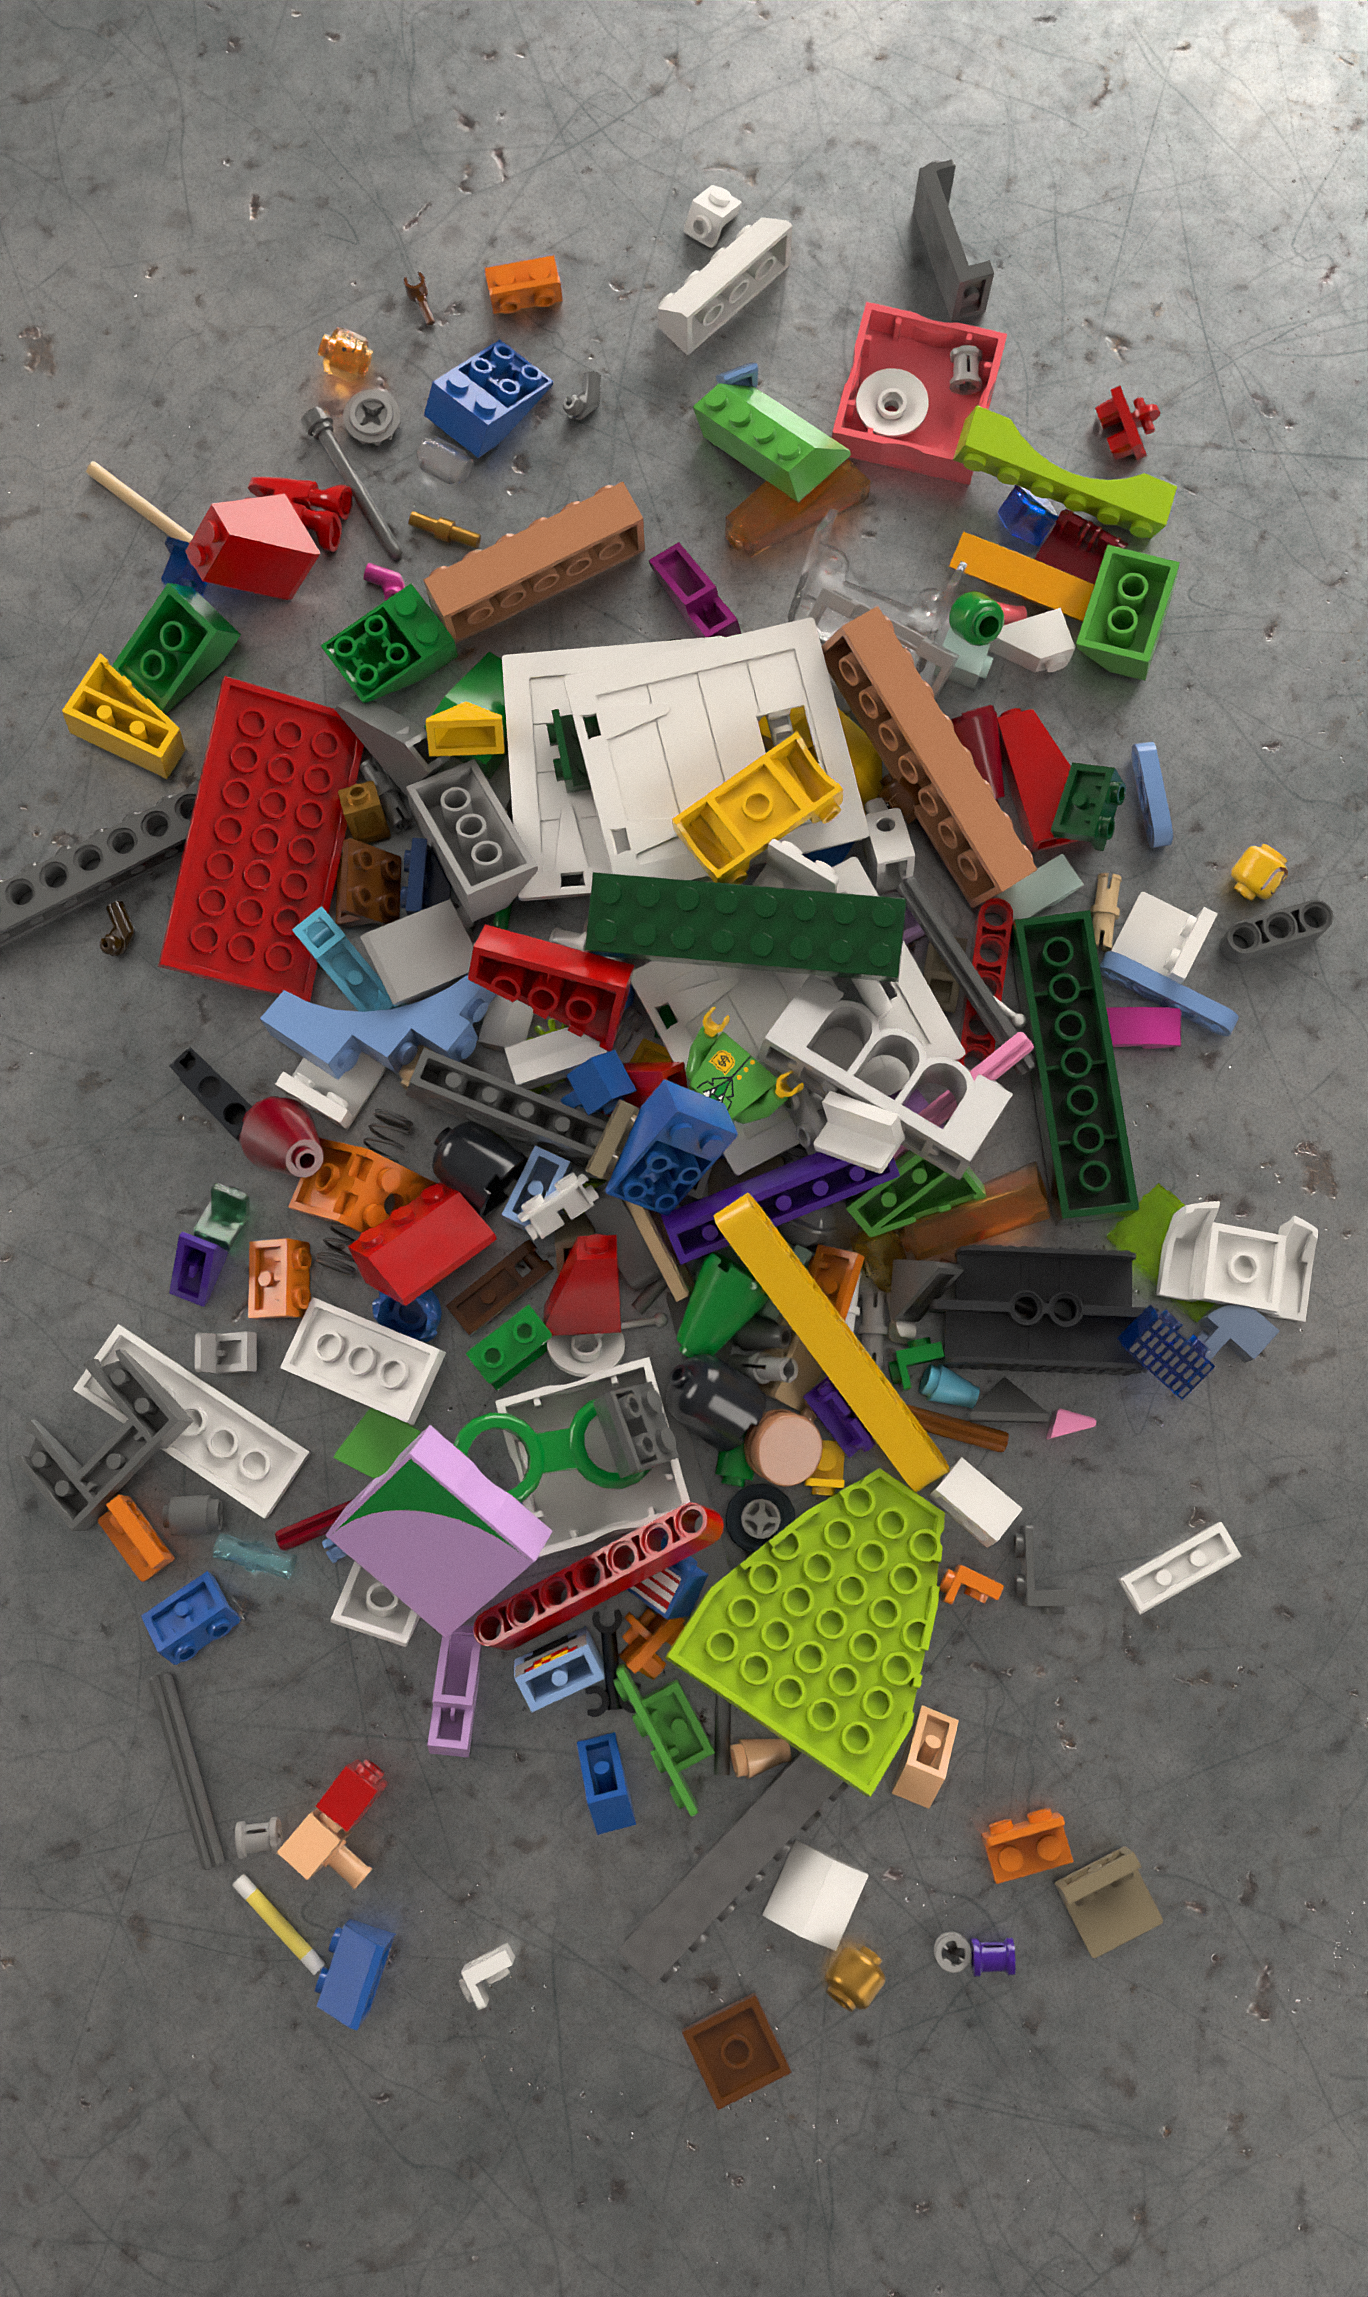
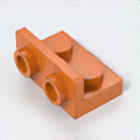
M554 255L484 268L493 314L501 312L511 314L519 309L534 306L548 307L555 302L563 301L561 281L558 276Z
M289 1238L249 1242L248 1318L257 1320L285 1317L303 1319L311 1301L310 1266L312 1258L309 1242Z
M818 1244L816 1253L810 1260L808 1272L845 1321L865 1257L856 1252Z
M118 1495L106 1504L109 1511L98 1519V1523L141 1582L147 1581L175 1560V1557L130 1496Z
M1050 1808L1027 1814L1028 1821L1013 1825L1012 1819H1007L989 1825L990 1831L982 1833L981 1837L996 1884L1074 1862L1063 1827L1065 1825L1064 1818L1058 1812L1052 1813Z

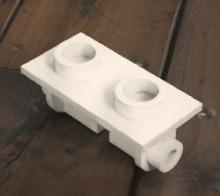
M571 1173L556 1182L554 1186L557 1190L547 1197L543 1198L541 1194H538L521 1206L523 1212L518 1214L517 1217L522 1223L527 1219L531 1222L525 1229L532 1240L538 1237L544 1239L547 1235L564 1225L563 1220L557 1213L562 1208L565 1209L572 1220L595 1206L593 1202L599 1199L596 1191L591 1185L587 1188H584L582 1185L589 1180L587 1176L582 1173L576 1177L574 1173Z

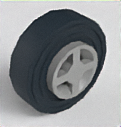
M764 1483L752 1484L739 1490L729 1502L725 1514L726 1529L736 1545L743 1551L754 1553L795 1520V1509L789 1497L777 1487Z

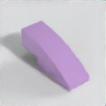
M461 1625L447 1638L442 1635L432 1699L433 1711L427 1743L429 1754L469 1758L482 1645L474 1637L473 1626Z

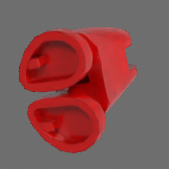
M281 477L251 478L248 490L253 495L264 497L286 494L306 530L309 531L311 529L316 532L322 549L330 552H335L338 549L342 536L340 519L346 520L349 517L353 503L352 489L349 486L340 484L326 490H321L316 481ZM316 508H322L325 511H316Z

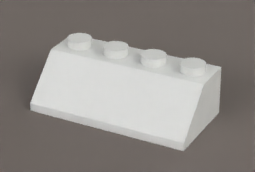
M761 217L752 226H745L731 245L726 249H719L707 266L701 271H694L687 278L684 286L675 294L670 293L663 298L658 306V328L688 356L790 266L793 225L787 220Z

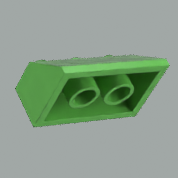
M1107 545L1076 642V648L1109 672L1146 681L1176 585L1180 562Z

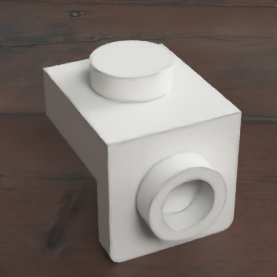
M711 185L692 200L684 232L706 246L714 247L717 244L722 227L738 215L742 202L732 197L727 190Z

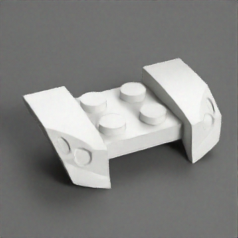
M1220 1201L1189 1204L1173 1215L1162 1246L1157 1296L1189 1302L1200 1300L1222 1305L1235 1304L1247 1306L1256 1311L1265 1312L1270 1317L1302 1323L1306 1322L1313 1261L1318 1239L1317 1228L1295 1215L1291 1220L1280 1226L1278 1234L1215 1223L1214 1220L1219 1210Z

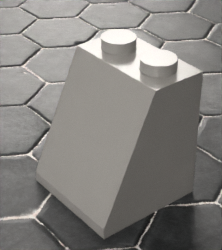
M451 899L360 936L393 1005L398 1007L429 998L451 987L468 975L473 946L476 942L470 929L475 923L471 921L463 906L460 907Z

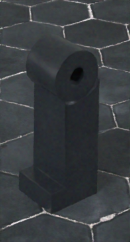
M188 1047L169 1067L180 1078L179 1080L239 1142V1133L241 1134L244 1124L242 1120L252 1106L191 1047Z

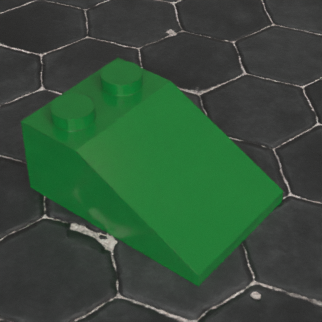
M167 583L112 664V667L121 676L124 675L145 699L148 698L164 714H167L223 662L241 634L193 587Z
M489 651L444 696L431 716L464 702H469L502 715L504 754L453 756L463 763L475 759L484 776L491 779L508 754L502 659Z

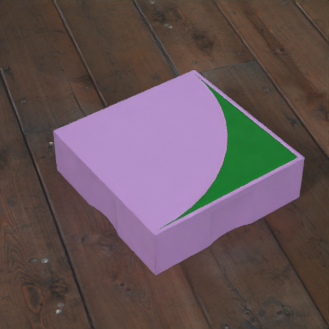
M429 1425L399 1454L385 1474L375 1478L345 1507L325 1536L441 1635L447 1638L535 1562L553 1531L512 1495L493 1484L468 1457Z

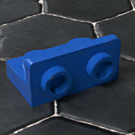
M206 1571L141 1615L158 1653L174 1665L192 1659L200 1649L213 1640L224 1637L231 1631V1628L241 1622L238 1613L228 1605L215 1577L209 1571Z

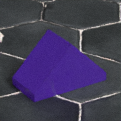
M182 1231L178 1237L169 1293L205 1307L229 1252L216 1244Z

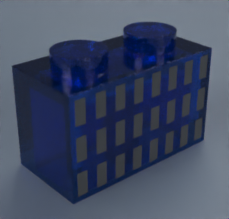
M1150 1304L1118 1337V1340L1128 1353L1177 1397L1183 1400L1216 1367L1207 1356L1211 1349L1195 1334L1188 1339L1179 1330L1183 1324L1170 1311L1165 1309L1160 1313Z

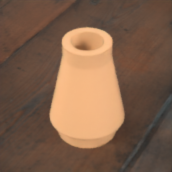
M782 1738L739 1739L738 1744L730 1745L731 1762L736 1777L746 1776L747 1779H750L775 1766L791 1761L789 1743Z

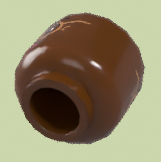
M890 773L879 781L883 788L878 792L877 798H882L888 809L899 808L904 821L908 825L917 818L914 814L915 809L913 805H920L918 792L922 788L918 783H910L904 776L901 777L899 782L893 779Z

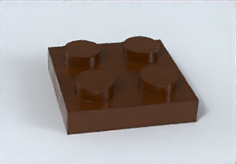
M755 1992L682 2029V2034L717 2110L792 2073Z

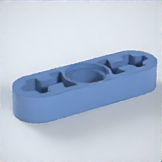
M1153 741L1133 744L1131 751L1132 765L1149 846L1155 848L1171 845L1173 829L1156 746Z

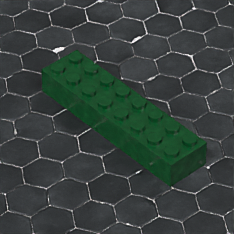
M593 872L585 950L588 953L604 957L899 982L906 898Z
M1086 910L1015 919L1012 924L1010 944L1021 1013L1027 1019L1024 1032L1034 1046L1030 1053L1037 1064L1031 1070L1055 1226L1132 1216L1140 1208L1091 912Z

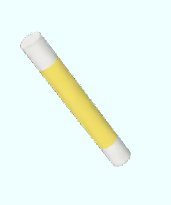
M245 1874L232 1884L313 1975L326 1964Z

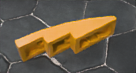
M964 531L949 564V567L953 570L982 580L988 585L1017 595L1023 600L1049 610L1061 608L1063 615L1080 622L1084 620L1095 586L1047 564Z

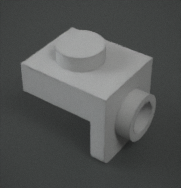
M196 1333L194 1348L195 1371L211 1374L257 1372V1333Z

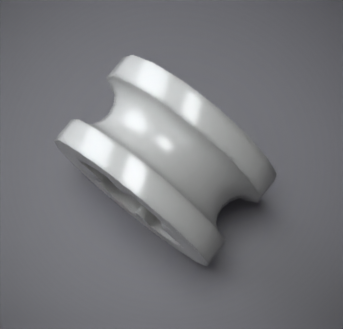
M946 1932L941 1934L934 1944V1956L942 1969L957 1973L963 1971L969 1965L972 1958V1950L967 1940L961 1934ZM954 1941L958 1948H963V1955L958 1954L959 1961L951 1963L947 1956H942V1949L948 1950L945 1944Z

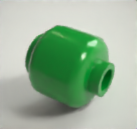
M971 591L964 593L954 602L949 613V624L952 631L970 645L984 646L994 641L1001 633L1004 625V612L996 601L984 593Z

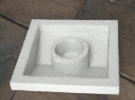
M354 1561L331 1617V1623L406 1647L420 1616Z
M795 1839L762 1916L802 1938L836 1951L869 1874Z

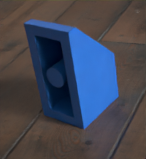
M613 1732L577 1742L587 1804L597 1835L636 1825L631 1794L616 1733Z

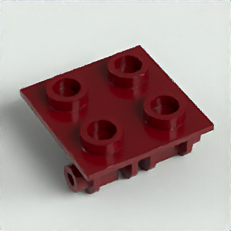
M1065 508L1058 515L1054 528L1034 559L1095 585L1107 545L1126 549L1128 543L1121 540L1122 538L1103 530L1101 526L1098 527L1092 521H1087L1075 514L1074 511Z

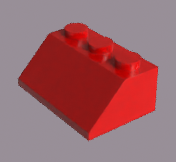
M438 1182L425 1188L419 1197L406 1206L395 1209L389 1218L375 1228L364 1231L359 1236V1239L350 1244L348 1248L365 1283L406 1306L496 1241L497 1238L491 1228L459 1191L448 1188Z

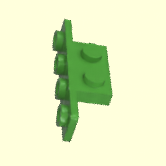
M625 1663L618 1665L616 1671L618 1678L613 1680L614 1685L624 1702L629 1699L637 1712L632 1715V1719L642 1738L649 1735L655 1747L651 1751V1756L661 1774L667 1771L674 1785L669 1787V1790L679 1809L686 1807L691 1817L698 1814L697 1801L681 1771L714 1754L715 1749L679 1680L676 1679L642 1697Z

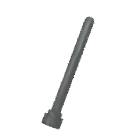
M324 406L310 409L302 416V425L309 436H314L316 440H320L346 485L352 489L353 497L389 557L394 560L399 559L402 556V549L333 435L334 428L331 415Z

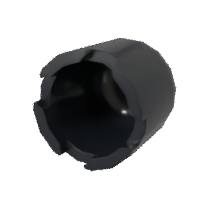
M466 1121L458 1124L453 1129L446 1127L437 1136L434 1142L437 1148L433 1155L432 1169L442 1184L459 1191L480 1216L488 1217L509 1198L504 1191L513 1179L518 1182L528 1158L493 1130L478 1123Z
M710 1354L694 1355L676 1366L669 1376L665 1395L669 1413L719 1452L731 1451L743 1444L745 1440L740 1436L748 1429L750 1424L758 1426L766 1407V1394L759 1389L756 1382L721 1359Z

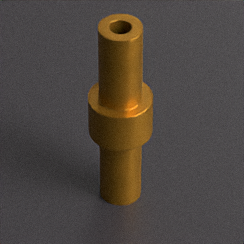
M412 511L408 522L410 526L433 533L436 539L448 543L453 540L476 549L480 544L481 534L458 527L455 521L444 517L435 519Z

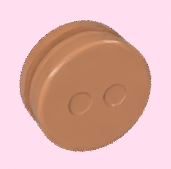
M773 1409L763 1413L758 1426L751 1424L744 1441V1454L749 1467L761 1478L778 1486H794L808 1479L819 1465L822 1456V1439L817 1427L806 1417L787 1409Z

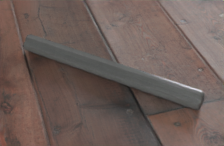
M909 877L903 880L896 887L897 892L901 898H906V906L998 1046L1001 1047L1017 1034L1015 1028L916 878ZM1028 1053L1012 1067L1018 1075H1024L1037 1064L1032 1054Z

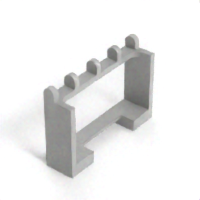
M827 586L822 588L808 618H813L817 627L827 607L847 618L853 619L868 612L871 608ZM890 619L894 627V633L902 645L912 649L920 657L941 667L931 687L936 701L960 655ZM831 681L833 693L844 698L837 685ZM846 703L842 712L849 717L852 710Z

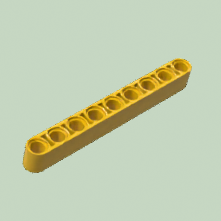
M746 1193L716 1213L714 1220L721 1233L910 1488L918 1492L950 1472L949 1465L941 1451L757 1201L749 1193Z

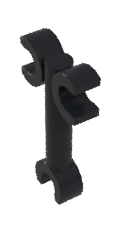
M620 1609L614 1610L615 1622L611 1626H604L601 1623L599 1611L593 1613V1625L595 1629L601 1632L605 1689L598 1685L585 1689L586 1694L594 1693L602 1698V1705L599 1708L587 1710V1715L591 1717H598L604 1714L606 1710L625 1709L627 1712L637 1713L632 1704L621 1699L613 1682L614 1679L618 1678L616 1671L619 1665L616 1631L621 1626L623 1620ZM635 1681L637 1688L641 1689V1683Z

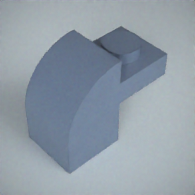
M1235 1304L1226 1305L1207 1313L1199 1320L1210 1332L1207 1333L1205 1330H1202L1190 1342L1189 1346L1192 1352L1185 1360L1196 1370L1205 1367L1218 1351L1226 1345L1246 1363L1254 1360L1280 1331L1263 1315L1250 1307ZM1195 1351L1198 1355L1190 1362L1187 1358ZM1203 1358L1205 1361L1198 1368L1194 1366Z

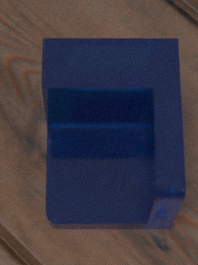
M1017 485L1014 486L998 510V515L1010 535L1037 547L1040 546L1059 518L1048 498L1036 497L1030 490Z
M167 536L165 545L170 553V557L161 577L163 584L172 583L193 587L203 596L208 582L202 581L195 567L188 559L185 551L189 543Z

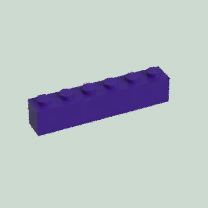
M817 1152L677 1208L668 1216L663 1214L661 1216L681 1265L730 1245L719 1230L714 1220V1215L746 1193H749L757 1201L776 1227L900 1177V1173L894 1157L882 1173H877Z

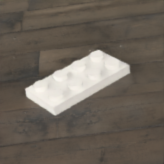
M312 1297L280 1368L414 1426L446 1352Z

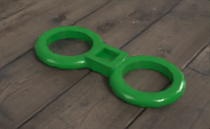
M598 1398L588 1401L575 1413L570 1427L567 1429L536 1433L526 1421L509 1413L490 1412L473 1418L458 1432L453 1443L458 1450L468 1457V1451L473 1440L482 1432L496 1429L505 1430L515 1435L526 1450L528 1456L527 1471L523 1480L515 1488L505 1492L512 1495L520 1503L524 1502L537 1489L544 1474L577 1469L587 1481L604 1489H624L639 1483L652 1470L651 1468L620 1479L618 1472H607L597 1467L589 1458L585 1448V1432L589 1422L597 1415L593 1402Z

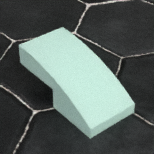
M1064 854L1037 868L1038 870L997 895L998 898L1006 900L1011 905L1013 921L1015 919L1035 917L1049 906H1055L1084 885Z

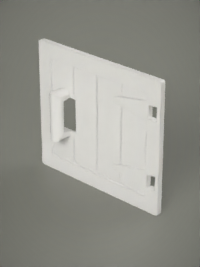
M809 617L573 673L564 677V685L613 874L692 881L709 877L674 832L672 819L766 753L757 717L766 715L775 747L794 734L789 714L791 709L804 706L818 764L829 777L843 788V802L839 806L841 812L832 821L823 824L822 821L813 824L808 819L781 838L779 842L782 843L784 840L791 842L802 851V854L863 840L869 836L867 820L817 627L813 618ZM596 715L601 735L588 739L583 717L587 718ZM625 829L630 850L618 854L612 831ZM768 848L750 860V867L767 863Z
M717 636L509 654L502 657L513 825L538 866L536 874L518 894L520 901L591 896L593 872L613 874L591 789L567 793L565 781L557 782L553 759L560 758L558 745L550 746L546 724L553 723L551 710L559 709L560 716L572 714L564 685V677L573 673L725 637ZM625 829L612 831L617 853L620 854L623 851L630 850ZM583 874L585 885L561 887V876ZM705 877V878H701V879L694 880V881L713 882V880H712L710 877Z
M851 857L832 867L836 872L835 875L839 877L837 893L878 896L857 857ZM904 941L902 945L899 982H889L897 997L889 1000L879 981L851 978L866 1007L874 1013L878 1020L880 1031L893 1028L902 1029L913 1034L924 1046L927 1059L936 1056L948 1057L957 1061L965 1055L964 1048ZM651 961L633 971L631 985L673 1062H684L685 1071L689 1049L701 1027H703V1017L712 1007H716L711 1015L712 1020L716 1024H722L727 1015L730 1017L728 1025L722 1032H725L778 1078L783 1073L759 1060L757 1057L765 1036L809 975ZM814 975L821 980L830 982L838 989L831 976ZM666 1004L669 1005L678 1022L670 1026L669 1029L666 1028L656 1008H661ZM834 1027L826 1030L811 1050L843 1070L848 1071L863 1049V1044L854 1032L845 1028ZM880 1055L872 1058L857 1078L889 1097L903 1089L910 1078V1074L906 1065L899 1059L890 1055ZM687 1078V1086L689 1088L690 1081ZM781 1105L767 1118L747 1124L734 1121L733 1124L738 1136L723 1152V1155L734 1175L740 1176L797 1146L800 1142L789 1112Z

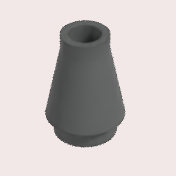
M754 1315L732 1337V1342L743 1351L775 1348L787 1349L791 1343L792 1332L789 1326L780 1325Z

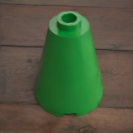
M711 1252L705 1255L676 1340L681 1344L679 1351L686 1357L691 1358L694 1355L701 1354L714 1356L770 1300L767 1293L755 1281V1277L748 1269L719 1252Z

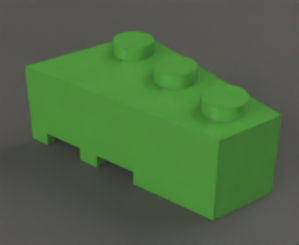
M909 1150L895 1161L900 1177L846 1198V1209L871 1238L917 1222L916 1219L936 1212L943 1213L952 1209L951 1207L974 1199L977 1201L986 1198L987 1195L984 1184L970 1167L967 1168L962 1178L958 1180Z

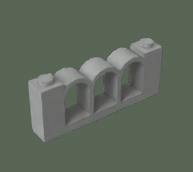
M810 974L765 1036L757 1058L783 1074L790 1070L794 1071L793 1074L788 1076L799 1084L803 1082L804 1087L824 1099L829 1091L899 1114L905 1137L901 1145L960 1180L1002 1115L1013 1094L1004 1089L998 1082L989 1080L978 1074L974 1081L969 1070L959 1061L948 1057L936 1056L927 1059L924 1046L913 1034L902 1029L893 1028L880 1031L878 1020L874 1013L866 1006L855 1001L842 1000L843 992L836 989L830 982ZM834 1027L845 1028L854 1032L860 1038L863 1049L848 1071L843 1070L811 1050L826 1030ZM880 1055H890L906 1065L910 1078L895 1100L857 1078L872 1058ZM937 1083L946 1087L954 1095L957 1108L943 1129L905 1107L913 1092L920 1085Z

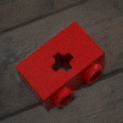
M356 1759L344 1767L315 1807L348 1832L362 1820L389 1784L382 1778L385 1772L369 1759H365L363 1763Z

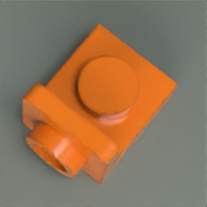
M956 1565L954 1571L948 1568L939 1585V1591L943 1592L941 1601L952 1605L961 1584L966 1586L963 1594L984 1604L987 1598L998 1600L1004 1588V1585L963 1565Z

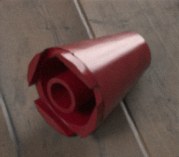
M987 705L964 712L961 716L950 720L962 746L966 747L972 754L974 765L982 779L986 780L992 787L994 798L1000 807L998 800L1005 797L997 712L994 705Z
M270 1096L255 1103L246 1112L242 1120L244 1124L241 1134L239 1133V1142L244 1154L254 1165L264 1170L302 1178L309 1177L320 1169L324 1155L315 1123L308 1109L299 1101L292 1098Z

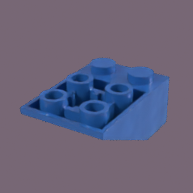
M498 340L432 382L424 416L479 458L506 438L553 386L554 381L515 352L510 346Z
M664 1079L641 1106L605 1189L606 1193L668 1216L737 1138L738 1133L725 1104Z

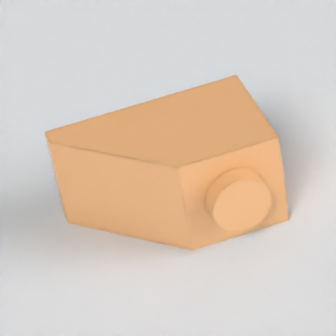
M923 1705L921 1706L898 1766L892 1794L928 1809L930 1808L946 1777L959 1720Z

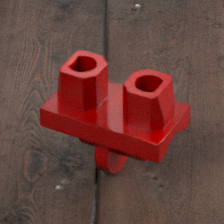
M1117 386L1110 390L1113 398L1095 407L1103 430L1121 421L1125 430L1106 438L1114 459L1123 458L1134 453L1136 459L1139 460L1146 457L1147 454L1137 428L1143 427L1145 435L1155 432L1153 422L1158 419L1161 412L1157 404L1146 405L1144 398L1139 397L1133 401L1136 410L1131 413L1121 386Z

